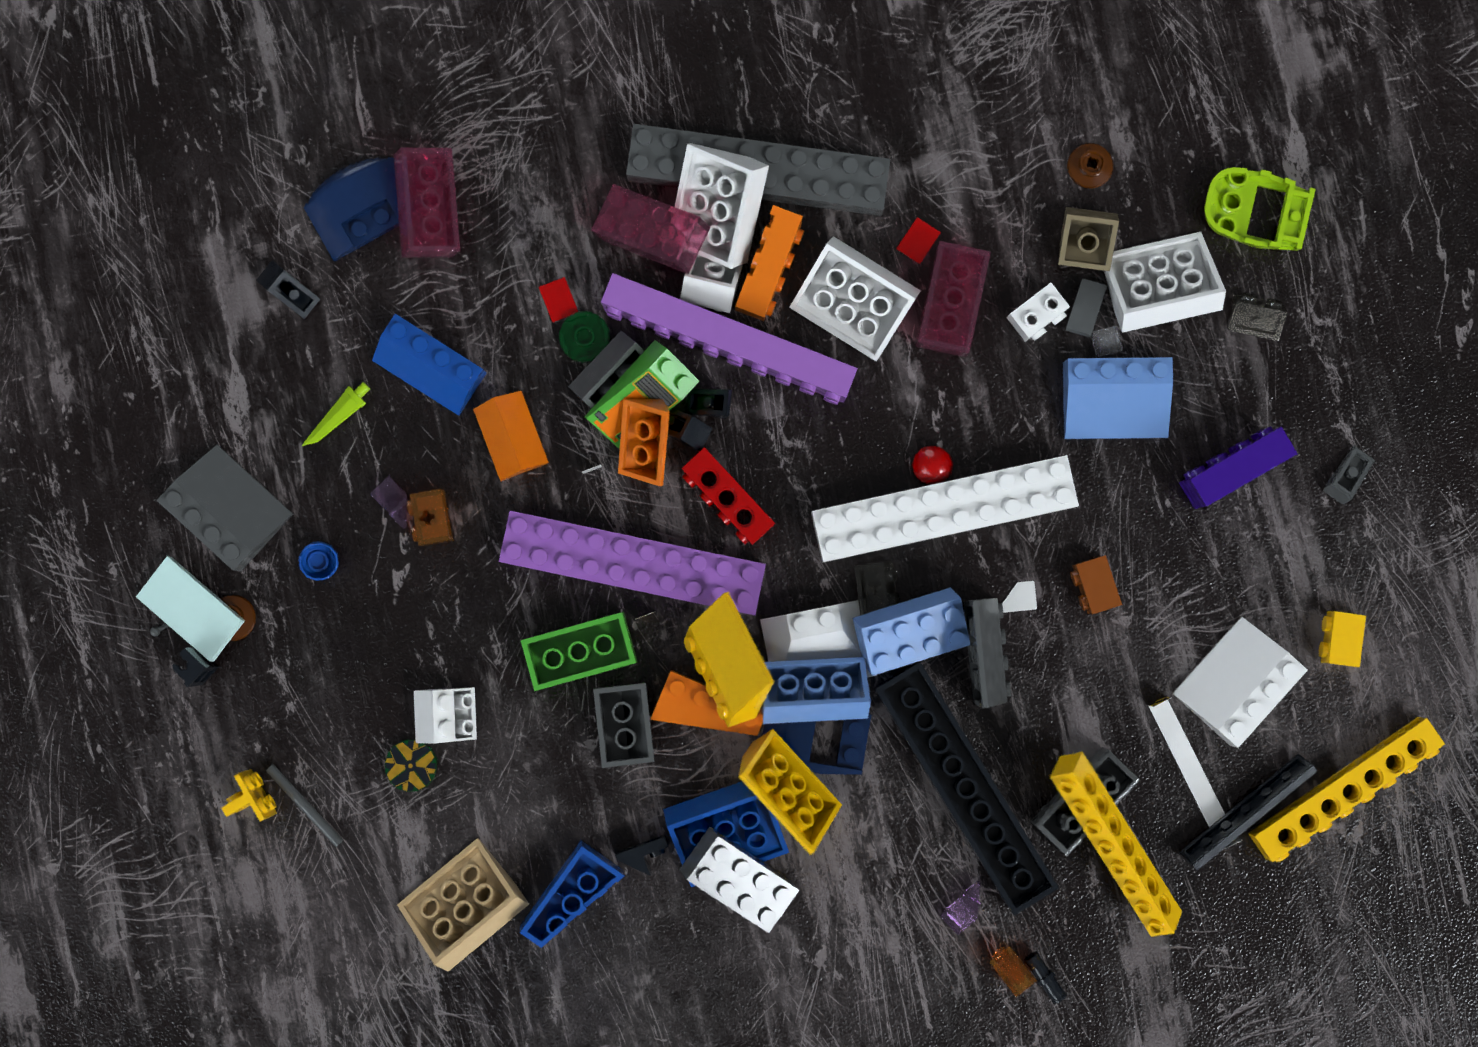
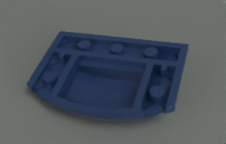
M372 158L351 164L326 179L314 191L308 203L306 202L304 209L334 262L424 212L394 158Z

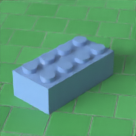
M951 587L853 617L861 657L865 658L866 669L872 676L970 645L960 596Z
M864 657L764 662L774 683L761 707L763 724L868 719L871 700Z

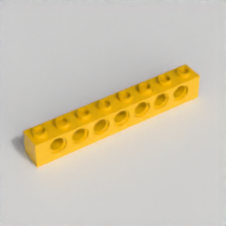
M1417 717L1248 834L1266 860L1272 863L1274 861L1280 862L1290 855L1289 851L1296 846L1300 848L1309 843L1312 835L1317 832L1322 833L1332 827L1333 824L1331 822L1338 817L1344 818L1354 811L1353 807L1360 802L1363 804L1372 800L1375 797L1374 793L1382 787L1386 789L1395 784L1398 776L1403 773L1408 774L1417 769V763L1423 759H1430L1440 752L1439 748L1445 745V743L1428 718ZM1411 741H1414L1416 749L1410 754L1407 747ZM1392 755L1395 762L1391 768H1388L1386 760ZM1371 770L1373 772V779L1371 782L1366 783L1365 773ZM1346 785H1350L1352 793L1349 797L1345 798L1343 789ZM1329 799L1331 803L1330 809L1327 812H1323L1321 805L1323 801ZM1304 814H1308V825L1301 827L1300 818ZM1282 829H1286L1288 837L1285 841L1280 842L1278 834Z
M1083 752L1060 756L1050 778L1151 937L1174 934L1182 910Z

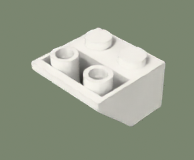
M475 687L414 691L416 743L435 744L477 739Z

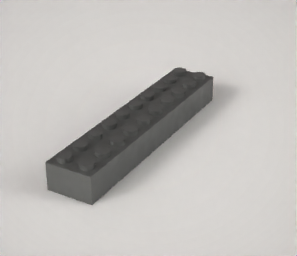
M633 124L626 172L628 182L678 188L687 144L692 143L747 156L769 165L762 200L882 216L890 159Z

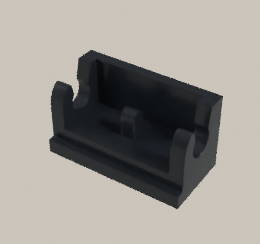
M194 647L184 648L180 652L183 660L187 661L186 670H182L177 664L172 665L175 673L185 681L184 685L186 687L203 685L220 667L215 661L207 660Z

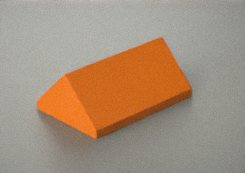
M522 391L493 397L473 409L500 481L549 463Z
M626 398L623 400L618 474L660 487L663 486L670 412L663 399Z

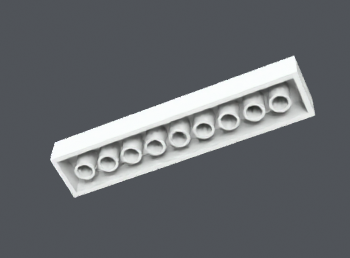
M1066 455L814 510L811 512L821 560L824 563L1075 508L1079 504L1068 456Z

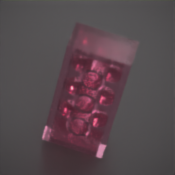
M401 147L394 154L402 258L453 257L460 252L452 148Z
M613 184L591 231L605 242L689 274L711 227L697 215Z
M939 241L936 247L915 347L966 357L970 353L991 254L990 251Z

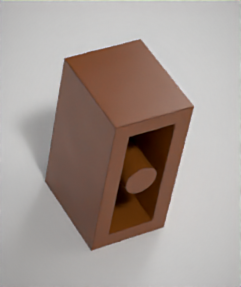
M1106 555L1072 565L1073 571L1070 572L1074 586H1079L1081 596H1078L1083 611L1087 610L1088 615H1093L1122 605Z

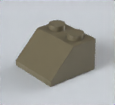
M1066 207L1061 232L1058 265L1110 271L1119 225L1118 214Z

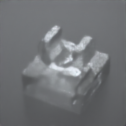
M1117 326L1092 332L1091 338L1097 358L1123 351Z

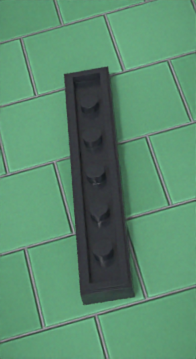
M1297 754L1179 853L1182 858L1196 871L1199 870L1317 772L1315 766L1300 754Z

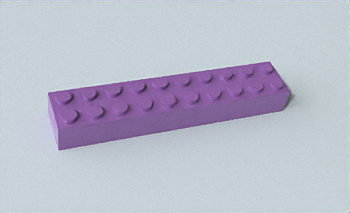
M614 273L611 275L601 300L607 316L615 320L621 321L623 317L628 319L631 325L641 330H645L646 327L654 329L655 335L669 340L670 336L677 338L679 344L693 349L695 345L702 348L704 354L714 358L721 355L728 359L727 362L731 365L741 368L742 364L751 367V372L765 377L766 373L775 376V381L780 384L790 386V383L800 386L799 390L812 396L815 392L824 395L823 400L838 405V402L844 403L858 369Z
M514 511L509 512L499 562L708 606H711L723 593L729 592L738 612L751 615L756 614L766 566L763 563Z

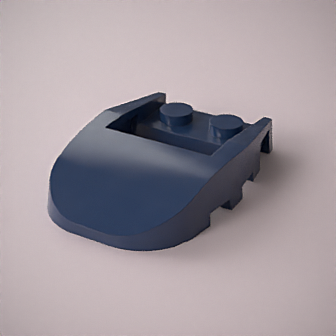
M869 713L868 719L843 720L836 766L809 762L816 721L764 724L762 735L774 729L813 773L862 775L872 715Z

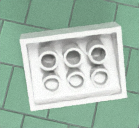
M688 143L668 242L730 269L747 263L769 165L747 156Z
M1201 232L1114 251L1110 271H1104L1114 313L1122 333L1223 310L1226 290Z
M833 236L825 245L789 308L877 362L921 290Z
M1240 617L1172 694L1226 743L1239 748L1307 672V669L1289 652L1246 619Z

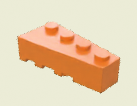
M773 205L770 212L771 220L769 225H766L764 228L760 248L755 252L750 267L751 271L746 276L735 306L736 311L762 321L765 320L766 315L771 317L776 302L772 301L776 291L780 293L786 279L782 277L785 267L790 269L795 254L791 253L794 243L800 244L804 230L800 229L803 216Z
M673 670L669 673L650 719L758 736L763 724L762 710L760 709L756 718L727 727L724 719L722 720L718 715L717 704L714 698L710 697L707 693L706 684Z

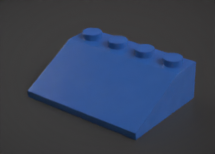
M743 781L663 809L668 831L682 865L709 827H712L763 862L789 853L778 819Z

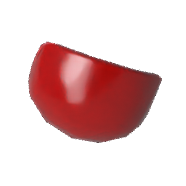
M926 446L914 455L912 468L914 475L925 484H938L945 482L952 474L953 461L951 455L943 448Z

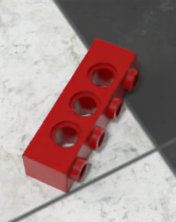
M705 447L682 467L685 473L682 478L692 488L697 485L703 492L699 496L709 507L714 504L720 510L717 515L727 526L730 523L738 530L735 535L744 545L748 542L754 545L775 525L774 521ZM708 472L713 473L717 478L716 483L710 487L705 486L701 481L702 476ZM725 491L731 492L734 495L733 503L728 506L722 505L719 501L720 494ZM742 510L749 511L752 515L751 522L746 525H742L737 521V514Z

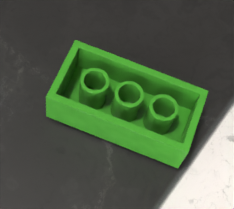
M624 612L521 640L534 691L638 662Z

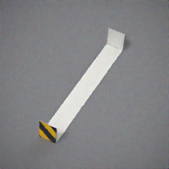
M1164 697L1148 706L1210 827L1224 816L1225 813L1168 701L1171 697ZM1237 837L1224 849L1242 841V839Z

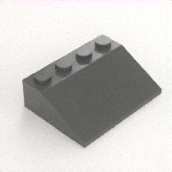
M219 445L213 447L178 477L156 500L233 571H242L293 515L286 506Z
M997 598L963 601L965 621L970 640L968 657L973 704L981 708H989L1008 703L1007 696H1011V686L1009 681H1005V670H1008L1007 655H1003L1002 644H1006L1005 630L1000 629V619L1003 618L1002 603H998Z

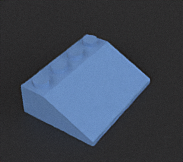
M1068 358L1063 362L1064 439L1168 438L1173 389V358Z

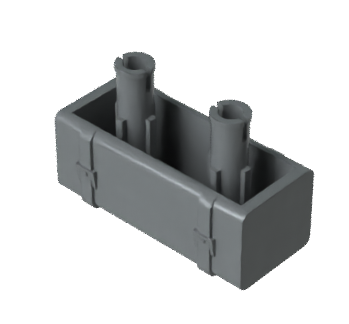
M1101 747L1092 758L1088 759L1116 805L1140 781L1107 748ZM1058 792L1040 809L1041 811L1030 822L1059 851L1068 856L1083 842L1087 835L1060 792Z

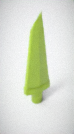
M364 382L355 390L348 386L302 446L319 442L358 409L362 408L366 404L362 397L370 390V387Z

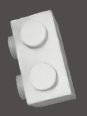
M1049 283L1010 313L1007 319L1025 342L1030 338L1035 341L1047 332L1044 329L1045 326L1051 322L1056 325L1067 317L1065 311L1070 306L1053 284Z

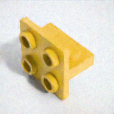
M249 769L234 775L242 791L226 799L228 804L221 808L226 817L238 813L250 805L260 822L277 814L275 810L277 807L270 794L266 795L262 788V785H264L263 780L257 772Z

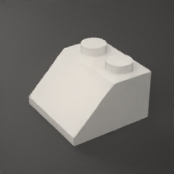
M692 252L684 276L680 299L693 305L710 308L718 312L730 313L743 264L730 269Z

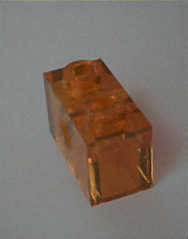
M436 489L410 494L411 501H407L409 515L414 517L415 526L411 528L414 542L418 541L419 546H428L453 541L445 491ZM427 512L435 516V519L430 521L431 525L423 520L424 517H427Z

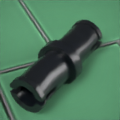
M1037 951L1028 954L1024 958V962L1036 977L1035 982L1037 985L1043 987L1053 1004L1064 1000L1067 994L1055 979L1054 971L1048 969Z

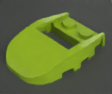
M1232 167L1222 170L1213 178L1208 188L1204 213L1209 227L1215 233L1255 248L1294 251L1302 249L1315 194L1314 188L1310 187L1308 190L1295 186L1296 181L1286 177L1283 179L1271 174L1272 172L1262 169L1260 171H1249L1247 168ZM1257 187L1286 193L1274 241L1246 235Z

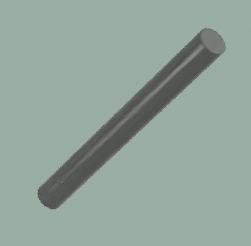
M274 764L266 770L270 777L335 847L344 841Z

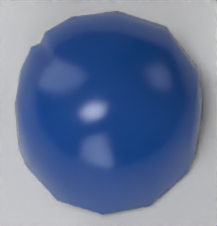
M315 541L305 546L298 559L302 573L307 578L315 581L330 578L336 572L339 565L336 550L332 545L321 541Z

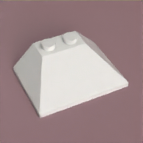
M862 599L760 619L768 662L861 657L853 617L864 614ZM866 669L867 678H868V677H873V676L869 673V671Z

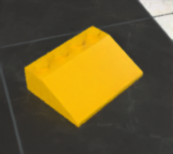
M725 592L689 626L684 638V645L686 650L692 653L696 670L700 675L702 674L706 682L707 693L710 697L714 698L717 704L719 717L722 720L724 719L727 727H731L757 717L774 681L729 592Z
M774 729L754 740L742 756L739 778L810 855L813 854L842 804Z

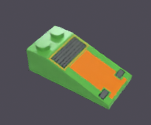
M654 340L585 415V418L620 449L624 399H663L670 410L684 399L699 380L666 347Z

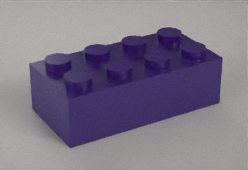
M1271 426L1263 428L1250 435L1251 441L1249 439L1243 442L1240 441L1228 448L1229 454L1226 452L1218 454L1206 461L1208 466L1195 467L1183 474L1185 479L1180 481L1179 484L1193 508L1198 509L1209 506L1297 455L1298 453L1282 426L1273 429Z

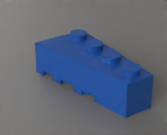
M580 841L521 923L520 934L542 948L563 930L570 921L584 912L592 902L606 893L614 883L621 880L625 876L623 869L583 841Z

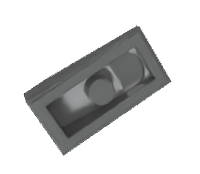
M1352 446L1328 480L1323 491L1341 504L1349 502L1353 499L1375 460L1356 446Z

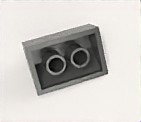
M620 331L568 387L592 409L639 358L644 350L623 331Z
M646 683L594 688L602 768L655 762Z

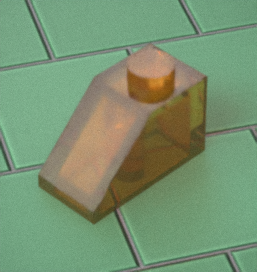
M1010 946L1006 949L1002 947L992 955L993 959L990 961V964L1015 997L1037 981Z

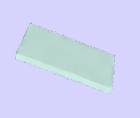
M170 556L163 560L136 596L207 660L212 662L215 661L245 622L241 616Z

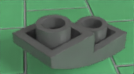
M1082 278L1066 331L1091 338L1107 285Z

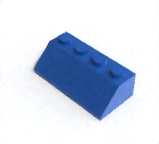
M394 314L383 331L372 359L376 364L458 416L487 373L473 362L397 314Z

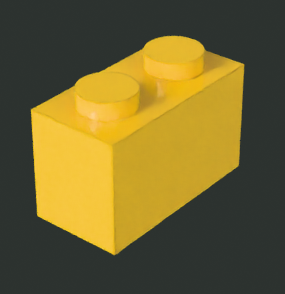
M1327 611V615L1322 620V631H1325L1324 640L1319 645L1321 663L1360 667L1366 615Z

